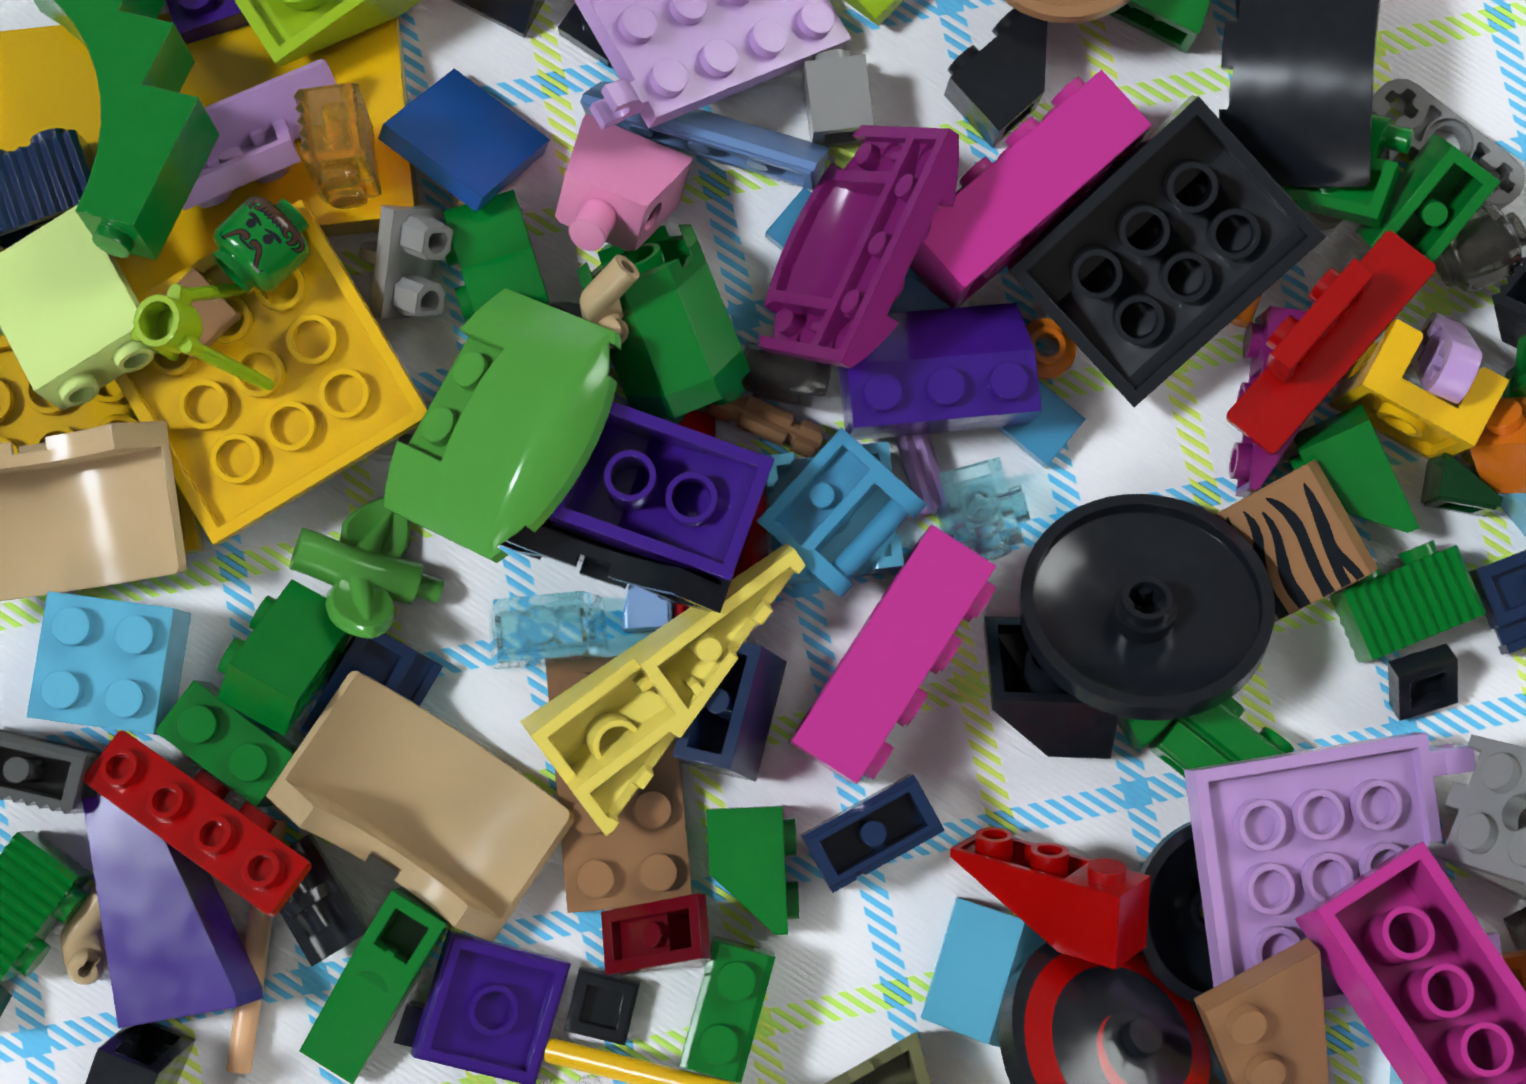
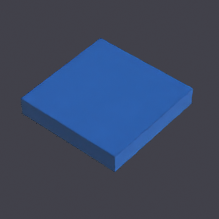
M455 68L383 124L378 137L380 141L475 212L479 211L545 153L550 141L548 137Z

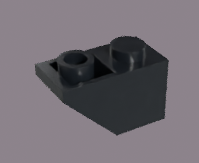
M1015 8L1007 13L993 28L992 32L996 37L980 51L975 45L970 46L953 61L947 70L952 76L949 78L944 96L991 147L995 146L1036 110L1045 91L1048 21L1028 16Z

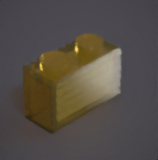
M350 82L299 89L294 95V99L297 103L295 110L299 117L297 123L300 127L298 134L302 141L300 147L304 154L302 160L320 199L327 204L330 203L334 208L350 209L365 205L368 202V198L380 196L382 192L373 126L358 84Z

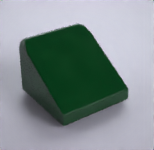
M1444 452L1427 461L1421 503L1424 506L1475 516L1501 507L1502 497L1452 455Z

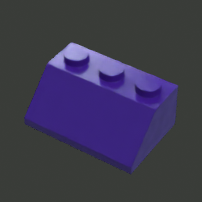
M1017 303L888 313L887 316L899 323L890 335L866 358L852 368L838 366L845 431L855 440L1029 425L1042 411L1035 349Z

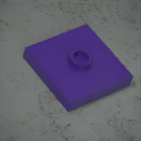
M447 930L410 1054L417 1059L520 1084H536L571 963L560 958Z

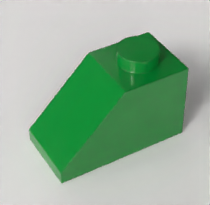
M1362 403L1297 433L1294 440L1299 454L1289 458L1293 470L1316 459L1347 513L1406 533L1420 528Z

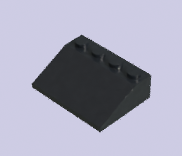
M1192 95L1008 264V272L1135 408L1324 240L1326 236L1199 96Z

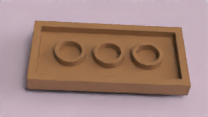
M617 656L545 663L549 701ZM677 737L674 738L653 767L654 776L644 789H637L619 814V824L607 836L597 826L555 769L557 800L569 808L575 816L572 826L561 840L567 913L623 908L692 894L680 760L672 757Z

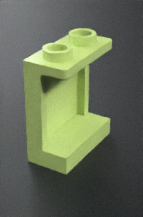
M78 205L0 252V327L34 392L60 410H66L70 407L89 402L99 393L100 388L124 373L142 369L158 353L150 346L131 338V330L134 328L135 311L140 303L115 257L104 252L93 243L92 234L75 211Z

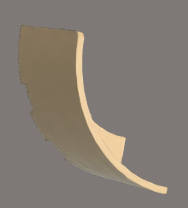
M166 420L110 423L90 429L45 437L46 443L18 446L19 454H14L11 442L0 443V601L47 595V591L64 593L185 572L187 561Z
M352 671L347 675L266 794V797L299 828L333 843L364 862L369 855H372L398 872L394 879L395 882L431 907L454 928L490 942L495 940L575 819L574 813L498 756L421 706L359 671Z

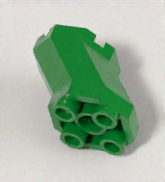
M679 224L682 235L669 236L665 225H661L636 251H626L608 243L597 252L601 264L591 272L586 262L577 270L582 289L584 290L616 255L626 257L638 269L639 279L619 298L624 315L622 320L628 325L629 334L625 342L621 344V350L616 348L610 349L611 360L630 408L675 424L683 420L686 414L709 404L724 405L739 398L745 391L741 380L751 371L691 224Z

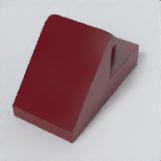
M690 894L601 912L605 975H627L669 967L702 968L711 959L706 894Z

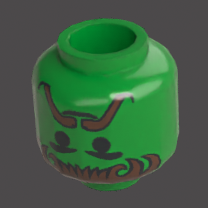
M252 196L240 205L214 231L213 240L217 250L212 254V257L223 272L244 291L249 292L255 287L265 292H271L282 284L308 258L310 249L302 233L309 228V225L298 210L285 199H281L274 205L267 199Z

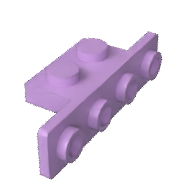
M324 59L316 60L204 107L220 135L183 206V210L199 205L201 208L212 207L227 200L233 194L234 189L255 180L258 183H268L283 177L290 171L291 165L301 162L294 142L295 139L348 117V108Z

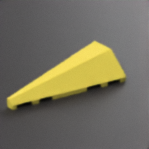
M787 543L731 580L721 613L690 607L520 721L605 836L615 830L619 824V814L637 789H644L654 776L652 769L675 737L681 738L738 660L736 653L757 624L763 625L772 613L771 604L794 573L800 574L806 566L797 551Z

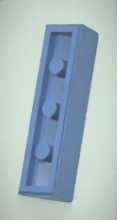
M599 82L583 93L580 103L585 114L593 116L589 108L594 102L604 99L601 89L604 85L611 82ZM696 109L650 129L640 113L615 124L620 128L663 146L813 190L820 180L829 155V149L824 145L702 109Z

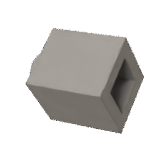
M843 49L818 53L814 56V60L804 62L802 79L810 142L826 147L863 144V142H860L852 135L861 125L875 126L866 54L850 56V52Z

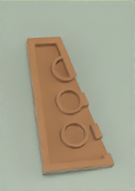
M1308 937L1194 998L1228 1084H1329L1320 950Z

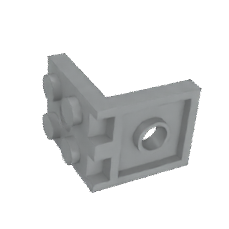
M1471 734L1467 746L1480 753L1469 784L1453 782L1445 805L1456 810L1458 813L1446 845L1431 841L1428 849L1433 856L1520 899L1526 900V747Z

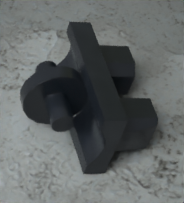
M308 834L289 847L310 861L312 865L311 870L280 910V914L310 965L314 966L363 936L368 927L313 835Z

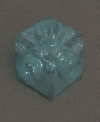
M1000 457L939 473L947 504L937 507V515L943 532L988 561L1010 554L1012 552L1011 546L1025 543L1020 523L1031 520L1025 494L1021 484L1013 487L1010 486L1007 472Z

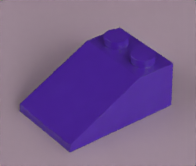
M613 401L605 426L586 466L566 497L548 519L552 526L599 543L731 582L775 459Z

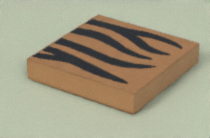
M1316 459L1215 514L1237 530L1253 547L1268 572L1275 598L1274 623L1379 569Z

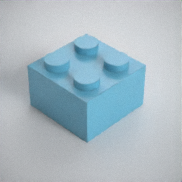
M47 591L26 718L159 735L155 732L156 728L178 701L191 613L170 607Z

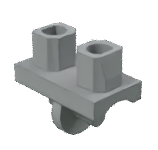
M420 204L413 207L382 205L378 241L362 243L359 251V258L361 260L375 264L369 308L374 317L382 320L438 316L443 312L445 291L442 289L441 284L432 281L434 260H444L451 251L453 230L440 222L441 208L430 204Z

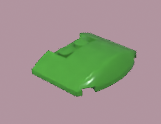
M507 288L487 301L459 329L468 336L459 355L409 444L396 442L389 466L383 507L495 563L508 556L507 553L497 546L521 531L525 525L533 532H536L560 505L586 466L607 421L617 386V381L608 376L609 346L621 350V336L615 331Z

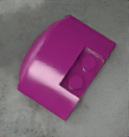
M861 125L852 136L864 144L858 148L855 156L844 169L831 162L810 194L788 236L773 273L764 304L765 308L776 313L773 337L759 335V348L769 353L852 368L866 358L890 335L899 323L887 316L904 288L906 273L919 245L924 242L930 232L931 219L937 206L953 207L959 168V135L950 128Z

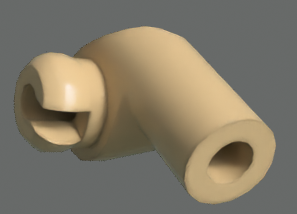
M616 255L582 291L579 300L582 318L615 331L621 336V344L627 339L629 328L626 322L622 320L624 315L619 298L640 277L638 269L629 259L622 255Z
M96 886L89 892L60 935L62 955L68 976L73 982L80 985L95 983L107 967V954Z

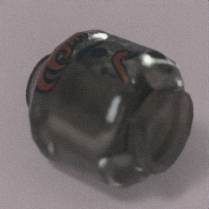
M1487 202L1483 203L1434 262L1437 274L1449 288L1456 285L1467 293L1477 292L1505 279L1506 276L1515 274L1513 267L1521 266V248L1526 246L1525 227L1515 213L1510 212L1505 215L1497 206Z

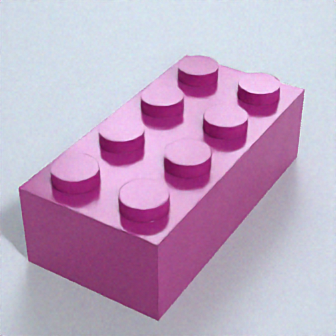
M1102 69L1086 83L1079 76L1068 83L1053 98L1051 103L1054 107L1045 115L1040 123L1033 116L1023 122L1006 139L1005 143L1008 147L999 155L994 163L987 157H984L972 166L959 180L962 187L955 193L953 207L937 206L931 219L930 232L924 242L919 245L910 268L936 296L951 308L963 305L1002 271L1140 144L1151 128L1152 124Z
M931 524L915 544L904 561V566L895 575L788 743L849 783L857 784L862 776L874 780L894 747L885 742L896 723L902 727L905 724L908 726L927 698L928 693L919 687L928 672L931 671L934 674H937L939 670L943 672L963 640L953 633L962 619L970 622L973 617L977 618L995 592L997 586L989 582L988 579L996 565Z
M1423 841L1392 855L1295 918L1305 936L1320 950L1321 960L1403 1084H1526V992Z

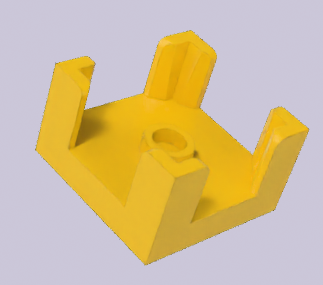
M1396 319L1387 326L1379 343L1374 342L1342 378L1328 405L1343 412L1362 403L1376 432L1427 460L1444 452L1453 456L1474 447L1510 380L1486 367H1482L1478 370L1470 389L1459 403L1455 404L1439 396H1434L1402 378L1423 339V334L1414 327Z

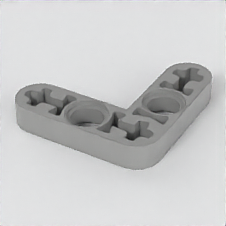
M1397 78L1385 83L1373 95L1372 114L1385 116L1391 108L1390 103L1394 102L1398 97L1407 103L1403 111L1405 115L1399 117L1392 125L1414 129L1412 146L1407 154L1402 153L1411 161L1434 132L1447 131L1458 140L1461 152L1470 159L1475 153L1480 157L1476 162L1489 173L1496 171L1502 176L1501 182L1498 185L1501 189L1490 195L1478 209L1479 211L1492 213L1502 210L1520 196L1525 184V175L1522 166L1517 160L1420 85L1409 79ZM1385 149L1380 155V159L1393 161L1399 152ZM1302 210L1319 230L1326 231L1335 228L1343 221L1342 219Z

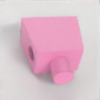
M586 113L582 119L566 169L555 217L559 223L569 226L571 240L583 250L596 251L603 246L604 242H607L626 251H636L679 206L693 158L616 125L601 130L594 116Z

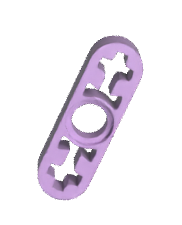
M1433 312L1420 329L1423 339L1411 360V364L1425 391L1457 404L1464 398L1477 375L1482 360V351L1464 324Z

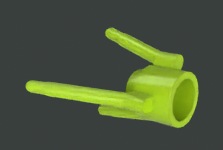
M172 284L168 289L167 296L159 294L149 296L140 303L135 311L134 328L131 330V338L150 346L167 359L175 361L179 358V353L182 352L197 357L268 391L274 387L272 379L199 341L202 336L203 325L198 312L191 306V303L240 296L245 291L237 284H218L189 288L179 284Z

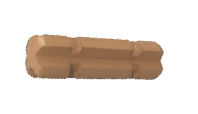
M752 395L748 399L740 396L736 400L724 405L709 404L706 409L710 416L726 423L732 419L738 422L736 427L778 446L783 445V443L791 445L790 451L806 458L817 454L825 434L822 426L803 419L800 423L794 420L795 414Z

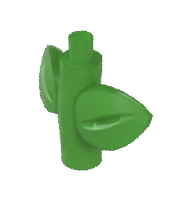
M384 496L360 506L347 516L342 522L340 541L302 527L289 565L290 570L332 585L326 599V611L329 619L342 631L360 638L373 639L381 636L391 628L396 617L393 601L411 605L415 597L437 603L444 586L443 579L423 574L424 565L422 563L403 559L410 546L411 522L384 508Z

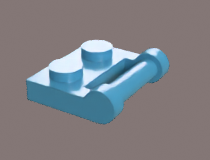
M841 427L762 514L757 522L782 545L787 543L793 547L806 567L842 599L855 585L851 581L855 574L909 515L915 519L927 504ZM880 487L891 499L835 561L831 563L820 551L873 492Z

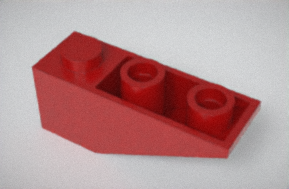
M998 827L979 829L976 831V834L950 849V857L1057 952L1116 970L1146 948L1150 875L1128 870L1123 862L1115 859L1098 858L1092 860L1071 854L1069 849L1061 844L1050 842L1035 844L1014 838L1011 831Z

